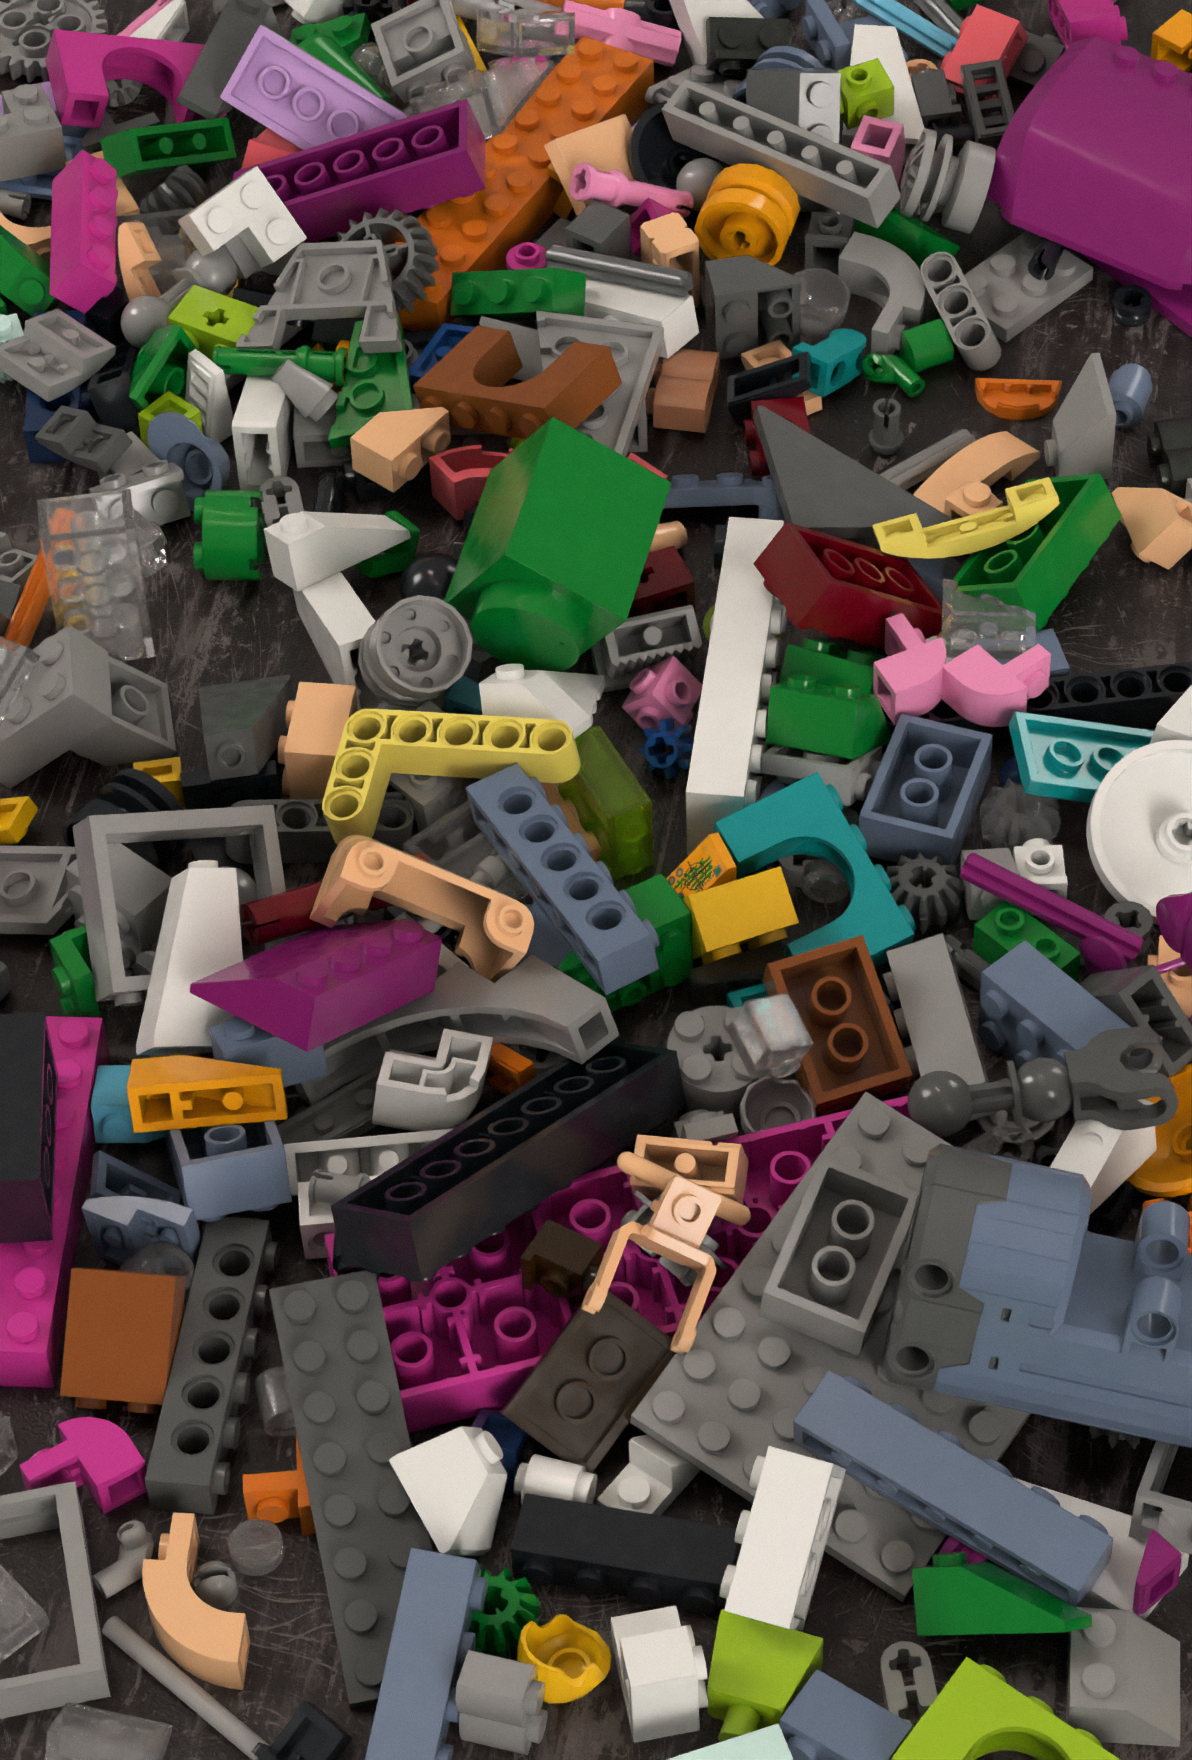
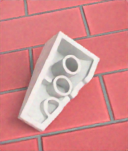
M505 664L496 667L495 673L479 683L483 715L560 720L570 726L575 739L593 724L592 714L597 711L596 701L601 699L605 687L604 675L524 670V665Z

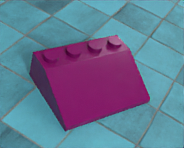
M404 919L334 925L333 928L322 926L191 983L190 993L308 1052L433 992L442 938L425 930L420 923Z

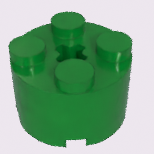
M206 490L205 497H195L194 519L195 524H200V528H202V542H195L194 568L199 570V572H204L206 580H262L263 573L259 570H254L255 563L264 562L265 513H258V507H255V501L264 502L262 490Z

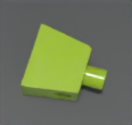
M722 1609L718 1620L707 1686L708 1714L713 1718L724 1721L718 1736L719 1741L722 1742L778 1723L780 1726V1718L816 1669L822 1670L823 1638L727 1612Z

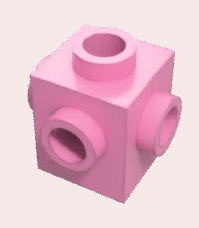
M673 655L643 669L632 679L629 685L631 692L622 708L643 730L650 727L660 730L661 720L672 718L674 728H679L691 721L694 715L691 710L702 692L703 685Z

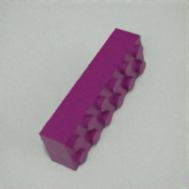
M465 99L233 172V181L243 173L258 166L306 235L305 243H317L319 240L337 235L336 232L347 233L351 229L349 220L359 224L363 221L364 211L371 213L374 218L380 207L387 210L390 214L395 209L406 214L419 209H429L438 203L458 197H468L477 191L484 190L485 136L468 100Z

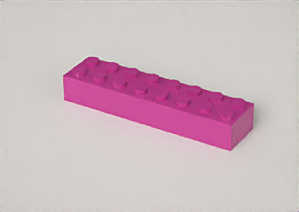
M46 1016L58 1071L53 1240L0 1244V1386L55 1387L68 1309L71 1268L75 1267L83 1218L81 1208L86 1200L95 1146L91 1100L98 1065H108L110 1055L103 1018Z

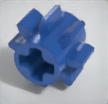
M667 718L661 720L660 730L655 727L644 729L643 732L648 740L645 743V747L638 749V753L645 754L647 761L650 763L647 768L648 772L664 768V774L668 779L678 776L679 767L685 770L690 768V757L692 756L694 743L689 734L692 727L690 724L674 728L673 719ZM665 744L673 745L674 754L671 751L665 750Z

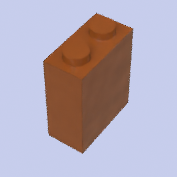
M83 1267L71 1268L60 1396L75 1397V1407L107 1409V1400L127 1402V1412L159 1414V1405H163L182 1326L186 1276Z

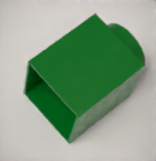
M554 417L550 418L490 470L444 602L455 607L462 617L471 621L470 630L475 641L487 653L507 664L524 665V670L559 672L569 669L577 662L581 654L627 621L671 482Z

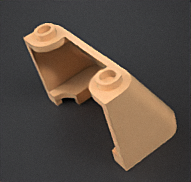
M358 834L343 839L333 852L309 918L333 928L340 916L347 912L354 911L353 913L363 916L369 907L372 896L460 932L453 954L460 957L465 956L472 970L493 983L510 972L526 955L534 931V920L531 912L525 905L510 896L370 837Z

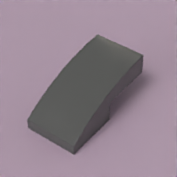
M62 405L35 436V439L41 445L78 465L104 474L111 469L133 443L124 430L97 424L88 411Z

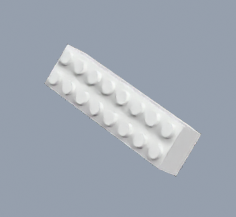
M729 517L686 787L687 855H690L709 834L714 833L716 821L759 801L763 791V776L756 775L761 773L762 754L768 750V743L761 740L766 738L769 707L767 703H769L770 687L778 684V672L771 671L772 668L781 665L783 639L776 638V636L786 631L787 617L785 612L787 609L784 605H781L779 598L773 596L764 587L763 581L765 579L753 563L784 525L783 520Z

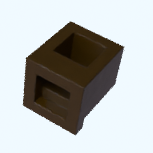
M547 1219L520 1257L523 1288L532 1292L538 1284L554 1297L568 1298L581 1304L589 1287L594 1282L603 1260V1244Z

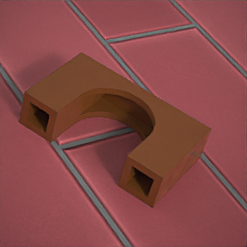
M476 326L413 385V388L420 403V409L443 407L449 410V421L452 427L526 440L552 417L576 429L622 384L609 346L575 341L540 374L524 382L503 387L523 367L509 330Z

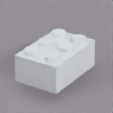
M768 1446L766 1457L757 1456L749 1482V1487L757 1490L751 1511H742L735 1532V1542L742 1544L737 1565L729 1564L727 1566L721 1583L720 1597L727 1599L724 1611L783 1628L803 1631L846 1469L833 1463Z

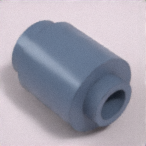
M1129 363L1115 370L1108 382L1116 410L1115 426L1121 428L1133 427L1141 421L1153 390L1150 373L1138 364Z

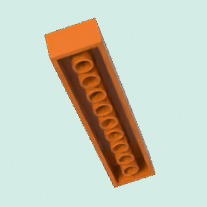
M583 36L485 143V189L477 191L468 197H458L438 203L432 208L425 209L417 218L422 227H425L432 235V242L436 245L439 253L435 259L440 270L431 274L435 279L436 286L425 287L423 290L426 293L427 301L417 298L413 302L414 312H410L406 308L400 311L402 328L412 332L437 330L443 323L450 324L451 321L458 318L450 316L452 273L504 270L507 267L506 255L508 251L514 246L529 242L554 214L552 209L564 189L562 184L546 173L551 160L544 145L556 138L622 114L626 115L630 125H632L650 105L649 102L645 101V94L648 88L654 85V60ZM395 242L398 246L404 244L403 242Z

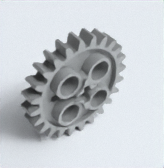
M9 0V3L0 1V75L10 71L12 80H16L23 74L26 75L28 83H31L36 76H41L43 82H48L49 75L45 60L53 30L109 35L105 10L99 8L97 0L91 2L89 0Z

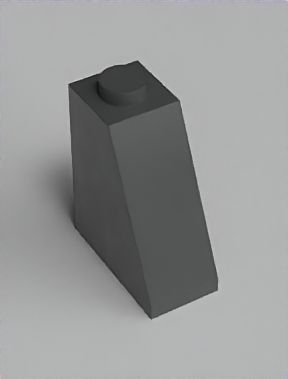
M1154 965L1093 973L1079 983V985L1131 1027H1148L1158 1034L1163 1045L1164 1057L1161 1068L1157 1073H1161L1167 1078L1172 1077L1192 1061V1025ZM1134 1049L1130 1052V1056L1143 1055L1148 1049Z

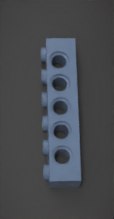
M515 763L465 787L476 825L605 995L659 969L655 948L660 946V942L653 925L648 919L641 921L638 918L635 906L628 893L624 889L616 890L606 865L601 860L596 863L594 862L584 837L579 832L572 834L563 811L557 804L550 806L547 802L545 791L535 776L529 779L521 767Z

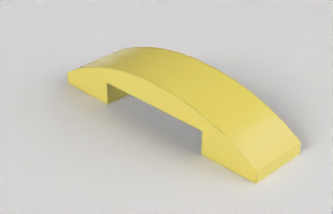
M1047 477L1006 488L1005 493L1008 502L1006 506L922 528L917 513L873 524L872 527L881 552L908 558H946L977 552L1003 543L1037 524L1050 514L1060 502L1050 478Z

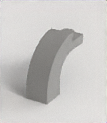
M854 231L839 256L838 290L866 297L883 308L871 331V353L893 355L896 350L900 351L902 332L924 324L925 284L921 278L920 269L904 251L887 241Z

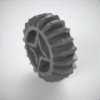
M380 207L375 218L371 213L364 211L362 222L358 224L355 221L349 220L351 229L346 234L336 232L337 239L340 242L382 240L383 245L386 242H403L404 244L399 246L396 243L384 245L387 252L395 306L399 318L400 311L405 308L410 312H414L413 302L417 298L427 301L426 293L423 290L425 287L436 286L435 279L431 274L440 270L435 259L439 253L436 245L432 242V235L425 227H422L415 217L411 215L406 216L397 209L390 214L387 210Z

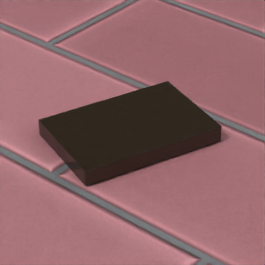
M610 1291L607 1293L601 1310L599 1312L596 1311L594 1315L582 1310L581 1303L500 1412L566 1462L583 1465L586 1468V1472L589 1473L593 1472L628 1425L632 1413L676 1354L670 1350L672 1338Z

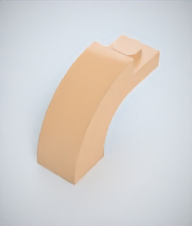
M173 1512L170 1534L162 1533L160 1537L158 1560L143 1559V1587L154 1632L167 1654L188 1673L217 1686L243 1690L250 1647L245 1613L226 1612L213 1608L193 1591V1580L200 1548L195 1514Z

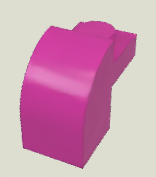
M80 1417L57 1424L62 1443L52 1448L39 1450L29 1460L19 1465L26 1491L75 1481L76 1487L83 1484L86 1486L103 1515L147 1492L145 1460L122 1428L101 1418Z

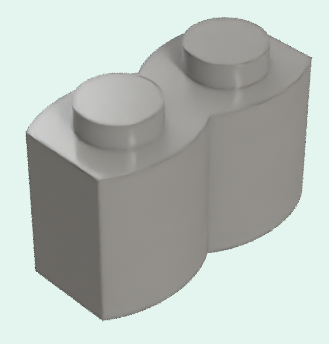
M468 1650L456 1685L455 1700L456 1709L460 1713V1739L523 1755H528L532 1742L540 1744L545 1732L548 1712L541 1709L545 1693V1682L537 1681L536 1666Z

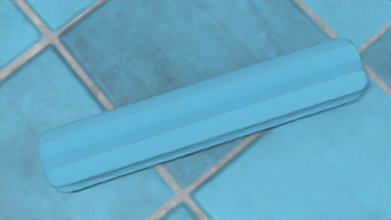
M852 0L860 8L889 26H895L897 31L943 59L948 52L953 51L958 41L954 36L895 0Z

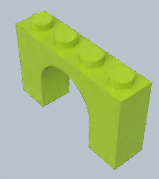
M966 1657L891 1760H976L985 1754L1006 1750L1022 1752L1039 1760L1120 1759L1105 1750L1101 1742L1090 1732L1079 1728L1074 1729L1056 1717L1053 1710L1042 1700L1033 1696L1026 1697L1007 1684L1003 1675L993 1667L985 1664L979 1665Z

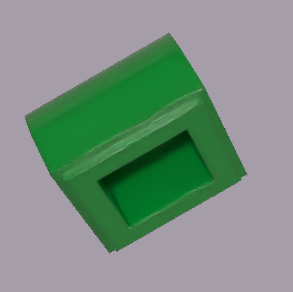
M941 318L902 332L899 357L916 373L953 359V342Z

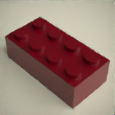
M785 522L753 563L765 579L763 581L764 587L773 596L779 598L787 609L785 615L788 620L802 630L811 628L822 631L834 639L843 637L853 640L863 647L872 645L885 650L886 618L903 613L913 628L921 630L925 640L935 635L938 636L952 619L907 558L881 552V550L793 523Z

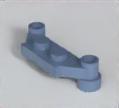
M736 472L717 474V480L699 481V476L694 474L675 475L672 477L671 486L663 507L664 509L758 505L759 519L783 520L785 524L771 475L762 477V481L743 479V474Z

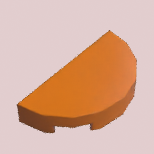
M975 378L974 389L977 401L986 411L1000 418L1020 421L1035 419L1049 413L1059 402L1062 393V381Z
M492 1043L488 1069L493 1075L487 1081L497 1090L509 1095L537 1077L534 1062L501 1043Z

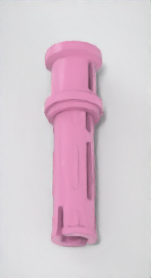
M582 162L575 167L570 180L571 196L577 201L583 202L587 199H593L613 208L621 204L640 207L649 197L675 213H679L683 218H687L691 212L687 209H682L681 205L693 208V195L691 192L631 180L622 171L616 169L605 172L596 170L589 163Z

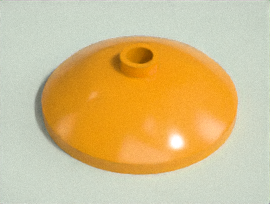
M1192 1063L1185 1065L1175 1075L1168 1078L1175 1088L1179 1101L1177 1111L1170 1121L1155 1126L1157 1150L1126 1179L1141 1193L1155 1197H1176L1192 1193ZM1150 1097L1146 1098L1145 1100H1148L1155 1104L1158 1101L1162 1100V1098Z

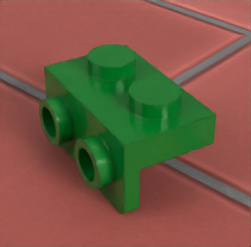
M85 924L78 928L70 929L62 935L49 940L55 968L51 969V974L61 994V999L57 1002L62 1017L101 1018L98 1002H96Z

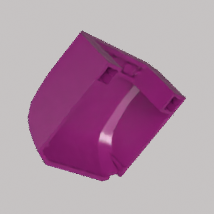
M1098 36L1073 42L1038 81L1012 117L996 151L993 174L985 200L991 198L1002 207L1001 216L1012 225L1163 288L1182 290L1183 284L1192 285V74L1178 69L1170 62L1155 60L1140 54L1135 48L1120 46Z

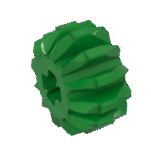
M483 1566L480 1577L488 1578L485 1603L481 1612L473 1610L469 1632L476 1633V1652L485 1654L496 1653L497 1657L507 1658L508 1649L517 1651L523 1627L530 1621L535 1622L539 1626L537 1619L540 1613L539 1599L536 1598V1595L531 1594L530 1583L527 1582L526 1577L513 1581L512 1573L507 1566L498 1577L491 1576L488 1569Z

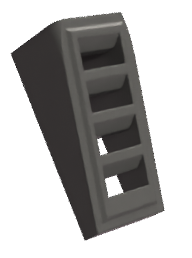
M1001 59L961 65V79L969 123L973 124L975 131V142L994 147L997 150L1003 134L1015 114ZM994 78L995 83L974 85L975 80ZM997 94L998 97L995 99L978 101V97ZM1000 111L1001 114L985 118L982 117V114Z

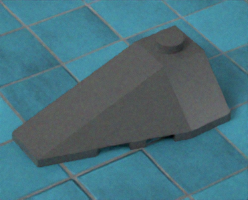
M261 0L227 1L178 96L177 103L207 119L219 118L235 108L222 100L220 96L259 26H266L284 38L270 5Z

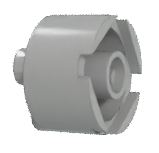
M706 1006L693 1011L683 1012L676 1018L675 1025L668 1037L667 1049L677 1051L686 1103L684 1108L690 1112L699 1109H707L709 1112L723 1111L724 1115L733 1113L735 1120L740 1118L739 1106L746 1088L765 1075L768 1058V1044L765 1034L755 1022L753 1014L743 1007Z

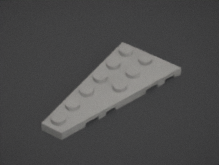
M536 310L542 371L548 368L575 341L609 346L622 384L576 430L626 457L664 343V327Z

